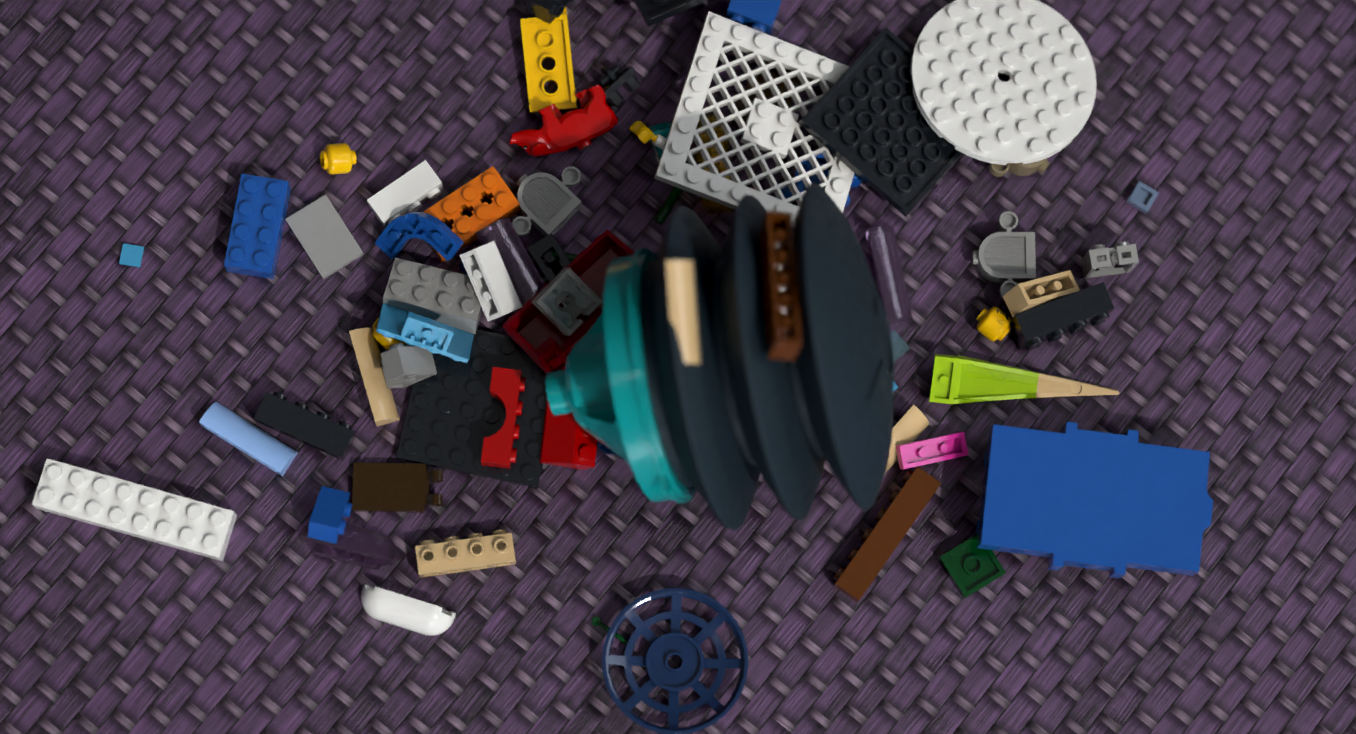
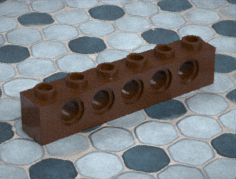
M766 211L759 230L764 280L768 359L794 361L802 341L792 213Z

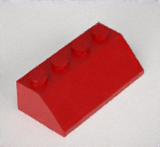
M546 398L539 463L580 470L595 467L598 439L577 424L573 413L555 416L550 409L548 398Z

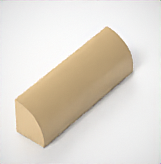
M665 260L670 321L677 332L684 364H701L694 261Z
M373 328L350 330V337L376 426L399 421L400 418L391 388L386 386L381 365V353L378 342L373 337Z
M915 405L892 428V443L886 472L898 460L896 445L914 442L929 425L928 419Z

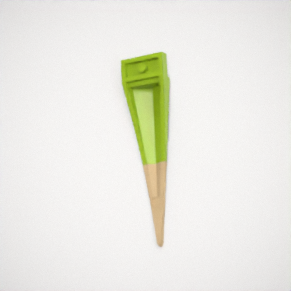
M935 354L929 402L962 404L1042 397L1118 395L1120 393L1116 389L966 356Z

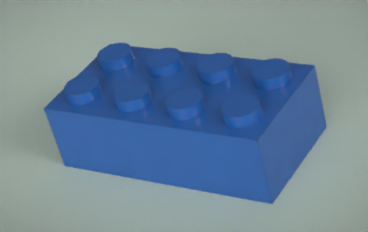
M241 174L224 262L227 272L269 279L275 278L291 192L289 181Z

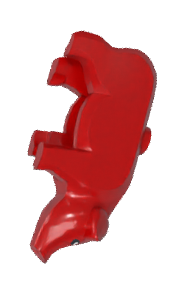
M600 85L588 88V90L585 89L574 94L579 100L580 109L568 111L562 115L553 103L539 110L542 116L541 127L538 130L525 129L512 133L509 144L519 145L529 155L534 157L563 152L575 146L578 149H582L591 145V139L610 131L618 123V119L613 110L606 104L604 90Z

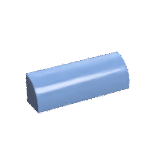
M218 402L213 403L199 421L202 427L282 477L298 454L291 447Z

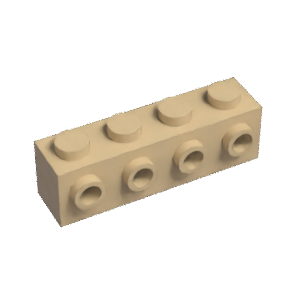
M507 530L493 531L490 536H483L482 533L470 534L468 539L459 540L457 536L444 538V542L435 543L434 540L421 541L420 546H415L420 578L516 564L512 533H507Z

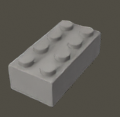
M395 258L383 296V303L476 334L483 309L468 275Z

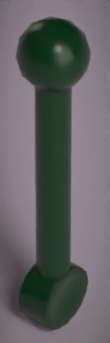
M595 616L592 618L594 626H600L605 631H609L610 627L602 623L600 617ZM616 632L614 637L627 646L628 640Z

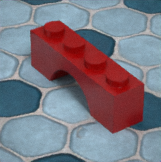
M493 367L490 395L497 398L503 404L506 410V419L502 428L497 433L484 438L481 456L482 466L510 469L511 462L516 463L517 448H513L514 439H519L520 425L516 424L517 415H522L523 401H519L520 391H525L526 377H522V370Z

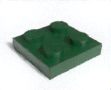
M978 534L939 557L964 599L1006 574L992 550L977 548Z

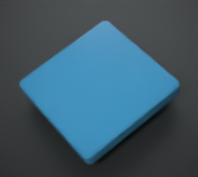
M123 243L119 264L140 268L144 247Z

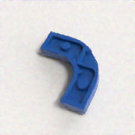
M410 212L394 219L387 225L375 242L390 259H393L399 254L409 239H422L429 243L447 261L455 256L464 243L438 218L422 212Z

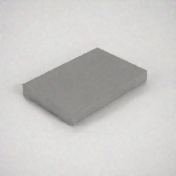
M326 194L285 219L323 280L364 255Z

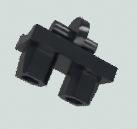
M617 65L611 70L606 66L601 69L604 76L598 81L601 85L609 81L603 90L606 102L612 107L618 106L624 100L617 91L619 87L623 85L631 93L640 86L639 81L634 75L636 70L633 67H626L617 76L615 75L620 71Z

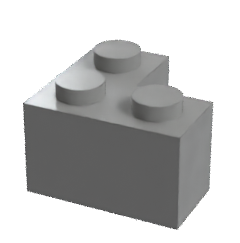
M403 343L389 346L390 350L381 353V365L387 388H405L437 374L433 354L427 349L416 345L404 346Z

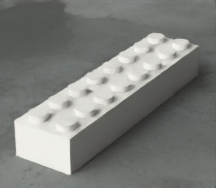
M48 458L46 459L32 505L39 510L219 561L224 559L237 514L232 510Z

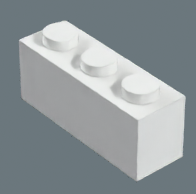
M425 160L367 199V202L383 227L386 228L391 221L399 216L417 211L422 206L421 203L428 198L429 200L436 198L441 193L440 190L443 189L441 180Z
M495 241L460 255L488 322L522 308Z

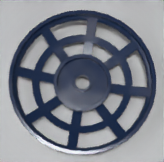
M667 588L649 592L626 606L615 618L607 633L602 655L605 684L615 704L622 713L636 724L661 734H690L701 731L724 717L735 705L743 691L749 664L748 649L744 635L731 613L718 601L706 594L683 588ZM672 597L670 612L656 614L644 622L634 612L638 607L651 600ZM682 597L703 602L719 614L710 623H707L696 615L681 612ZM627 618L636 630L627 643L625 655H610L614 636L622 622ZM671 619V633L664 634L659 638L649 628L659 621ZM681 619L698 625L702 630L694 638L680 633ZM725 621L729 624L737 639L740 659H726L723 644L715 632ZM642 634L651 644L646 657L632 656L634 645ZM709 636L716 647L718 659L704 658L700 645ZM673 655L679 656L682 660V665L678 669H672L668 665V659ZM610 665L624 666L627 681L635 693L625 703L620 699L613 685ZM631 666L646 667L650 680L641 688L638 687L634 679ZM703 668L718 669L714 683L707 690L698 680L703 672ZM725 669H740L736 688L728 702L723 706L714 697V694L722 683ZM658 686L663 690L669 691V705L658 703L647 695ZM691 687L701 697L690 704L679 706V691ZM642 701L655 710L669 713L668 727L649 723L638 717L631 710ZM705 703L716 712L711 718L699 724L678 728V713L695 710Z

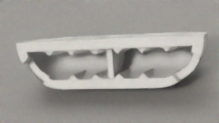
M366 584L362 588L361 602L368 615L374 619L429 636L441 634L452 625L456 616L454 612L443 610L442 607L383 588H373Z

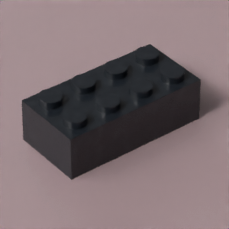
M1102 282L1016 314L1010 323L1012 327L1011 332L1019 350L1026 348L1027 351H1031L1040 347V343L1046 340L1052 343L1061 339L1062 335L1067 332L1073 335L1083 331V327L1088 324H1092V327L1106 322L1105 319L1110 317L1109 314L1113 311L1114 306L1105 284Z

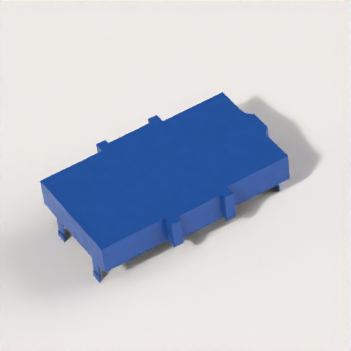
M1066 422L1062 426L1061 433L995 424L989 429L987 452L984 453L983 459L985 473L980 520L977 521L976 534H978L977 548L1049 557V570L1059 571L1064 565L1109 571V577L1119 579L1125 575L1126 567L1191 576L1199 572L1202 536L1204 530L1211 526L1213 499L1207 493L1210 452L1138 443L1139 431L1127 430L1123 435L1077 429L1078 423Z

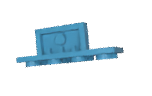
M385 303L382 305L376 332L381 333L385 337L404 341L408 345H416L427 349L431 353L442 354L454 361L465 363L469 361L474 337L472 333Z

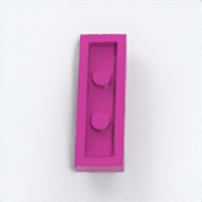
M964 432L896 445L900 469H908L968 455Z

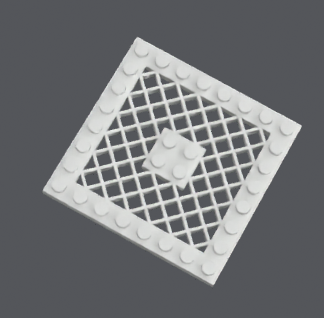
M708 12L654 179L732 209H736L739 200L746 194L752 195L759 200L766 211L792 213V223L794 225L805 192L799 193L795 183L802 180L807 188L811 184L809 177L816 174L821 182L819 185L824 188L843 213L855 172L836 155L832 157L829 149L812 134L804 137L799 128L802 126L797 122L799 114L794 112L799 110L802 117H804L808 113L805 107L812 104L814 106L829 90L828 86H832L849 66ZM732 50L737 60L729 62L725 53ZM741 51L749 55L743 56ZM719 58L723 65L716 68ZM754 59L759 67L751 71L747 64V61ZM763 60H765V61H767V62H770V63L767 64V65H765V63L763 62ZM740 64L745 74L737 77L732 67ZM776 67L780 74V77L773 79L768 71ZM785 69L790 70V71H792V72H790V73L787 74V72L785 71ZM726 70L731 80L723 83L718 73ZM762 73L766 80V83L761 85L758 84L754 77ZM798 76L802 85L795 88L790 78ZM806 77L813 79V81L808 82ZM713 78L714 82L716 83V86L709 88L711 80ZM748 79L752 89L745 91L740 82ZM784 82L788 91L781 94L776 84ZM819 84L824 94L816 96L812 87ZM734 85L738 94L731 97L726 87ZM769 87L774 97L767 100L762 90ZM805 90L810 100L802 102L798 93ZM720 91L724 100L716 103L712 93ZM755 93L758 98H755L751 103L748 96ZM791 96L796 105L788 108L784 98ZM705 99H707L710 106L703 109ZM741 99L746 109L738 111L734 102ZM778 102L780 107L773 105L772 103ZM727 105L732 115L724 118L720 108ZM713 111L718 121L710 123L705 114ZM749 114L745 124L741 116ZM700 118L703 127L696 129ZM735 119L740 129L732 132L727 122ZM721 125L726 135L718 138L713 128ZM707 132L711 141L703 144L699 134ZM794 133L797 138V141L791 143V139ZM742 134L740 142L745 145L740 147L735 137ZM815 139L820 149L812 152L807 142ZM692 140H694L697 147L690 150ZM729 140L734 150L726 153L721 143ZM801 145L806 155L798 158L793 148ZM714 146L719 156L711 159L706 149ZM751 149L755 159L747 161L743 151ZM760 150L765 151L767 153L762 155ZM700 152L705 162L697 165L692 155ZM788 153L792 161L784 164L781 158L784 159ZM821 153L827 161L822 166L819 165L815 156ZM737 155L741 165L733 167L729 157ZM773 157L777 167L770 170L765 160ZM805 160H809L813 167L808 172L804 170L801 164ZM719 161H722L727 169L722 173H719L714 165ZM758 163L763 173L755 176L751 166ZM795 166L799 176L791 178L787 168ZM708 167L710 172L703 170V168ZM830 168L828 176L826 178V176L823 173V170ZM744 169L749 179L741 182L736 172ZM781 172L785 182L777 184L773 174ZM730 175L733 181L726 179L724 177ZM767 178L771 188L763 191L759 180ZM752 184L754 189L747 187V185ZM786 186L789 187L793 194L792 197L785 199L780 190ZM774 192L777 198L770 196L768 194ZM796 201L798 206L791 204V202Z

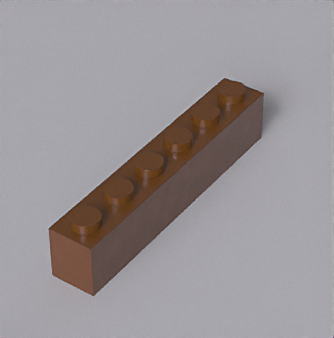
M919 467L914 472L911 470L907 472L902 480L905 485L901 491L896 489L888 499L892 504L887 511L883 508L874 519L878 524L873 530L867 529L861 538L864 541L861 548L857 549L855 547L847 558L851 561L847 568L844 569L841 566L833 578L837 581L834 587L856 603L864 595L941 484V482Z

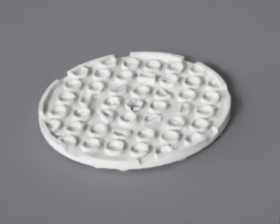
M955 0L939 10L929 20L913 50L910 68L913 84L912 91L922 116L940 138L944 137L948 142L956 146V150L980 161L1007 165V163L1029 164L1051 157L1068 146L1086 124L1094 105L1096 72L1089 49L1080 34L1068 20L1038 0ZM999 72L1007 76L1009 75V81H1001L998 78Z

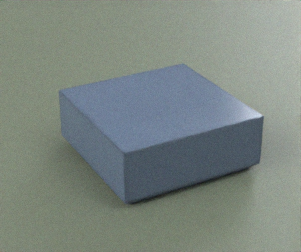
M1138 181L1126 202L1146 214L1159 192Z

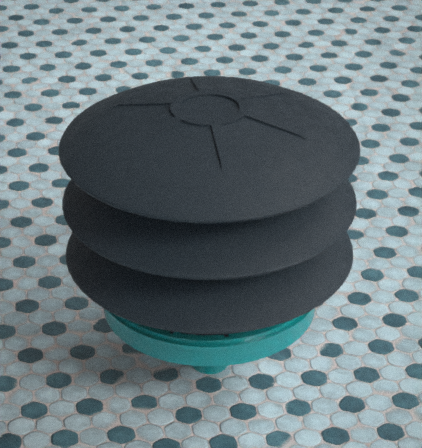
M811 183L806 188L793 225L802 341L794 361L768 359L764 280L759 230L766 214V209L758 199L746 194L739 200L726 237L724 251H722L716 239L695 212L688 207L680 206L670 217L659 256L648 248H640L633 255L613 259L608 267L605 279L604 311L588 333L572 348L566 358L565 369L547 373L546 392L552 413L555 416L573 413L579 426L631 465L641 489L651 501L674 500L677 503H687L698 491L720 523L726 528L735 531L746 520L761 474L764 482L792 518L802 520L810 512L826 459L832 473L858 507L868 510L875 503L887 469L892 443L894 357L886 312L875 280L871 276L863 250L845 215L824 188L816 183ZM665 260L694 261L701 364H684L677 332L670 321Z

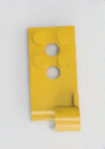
M566 7L561 16L555 18L551 24L537 17L520 19L530 113H538L539 110L553 103L559 110L577 109ZM547 57L552 58L555 61V67L551 70H545L541 65L543 59ZM547 81H554L557 84L558 89L555 93L550 94L544 90V85Z

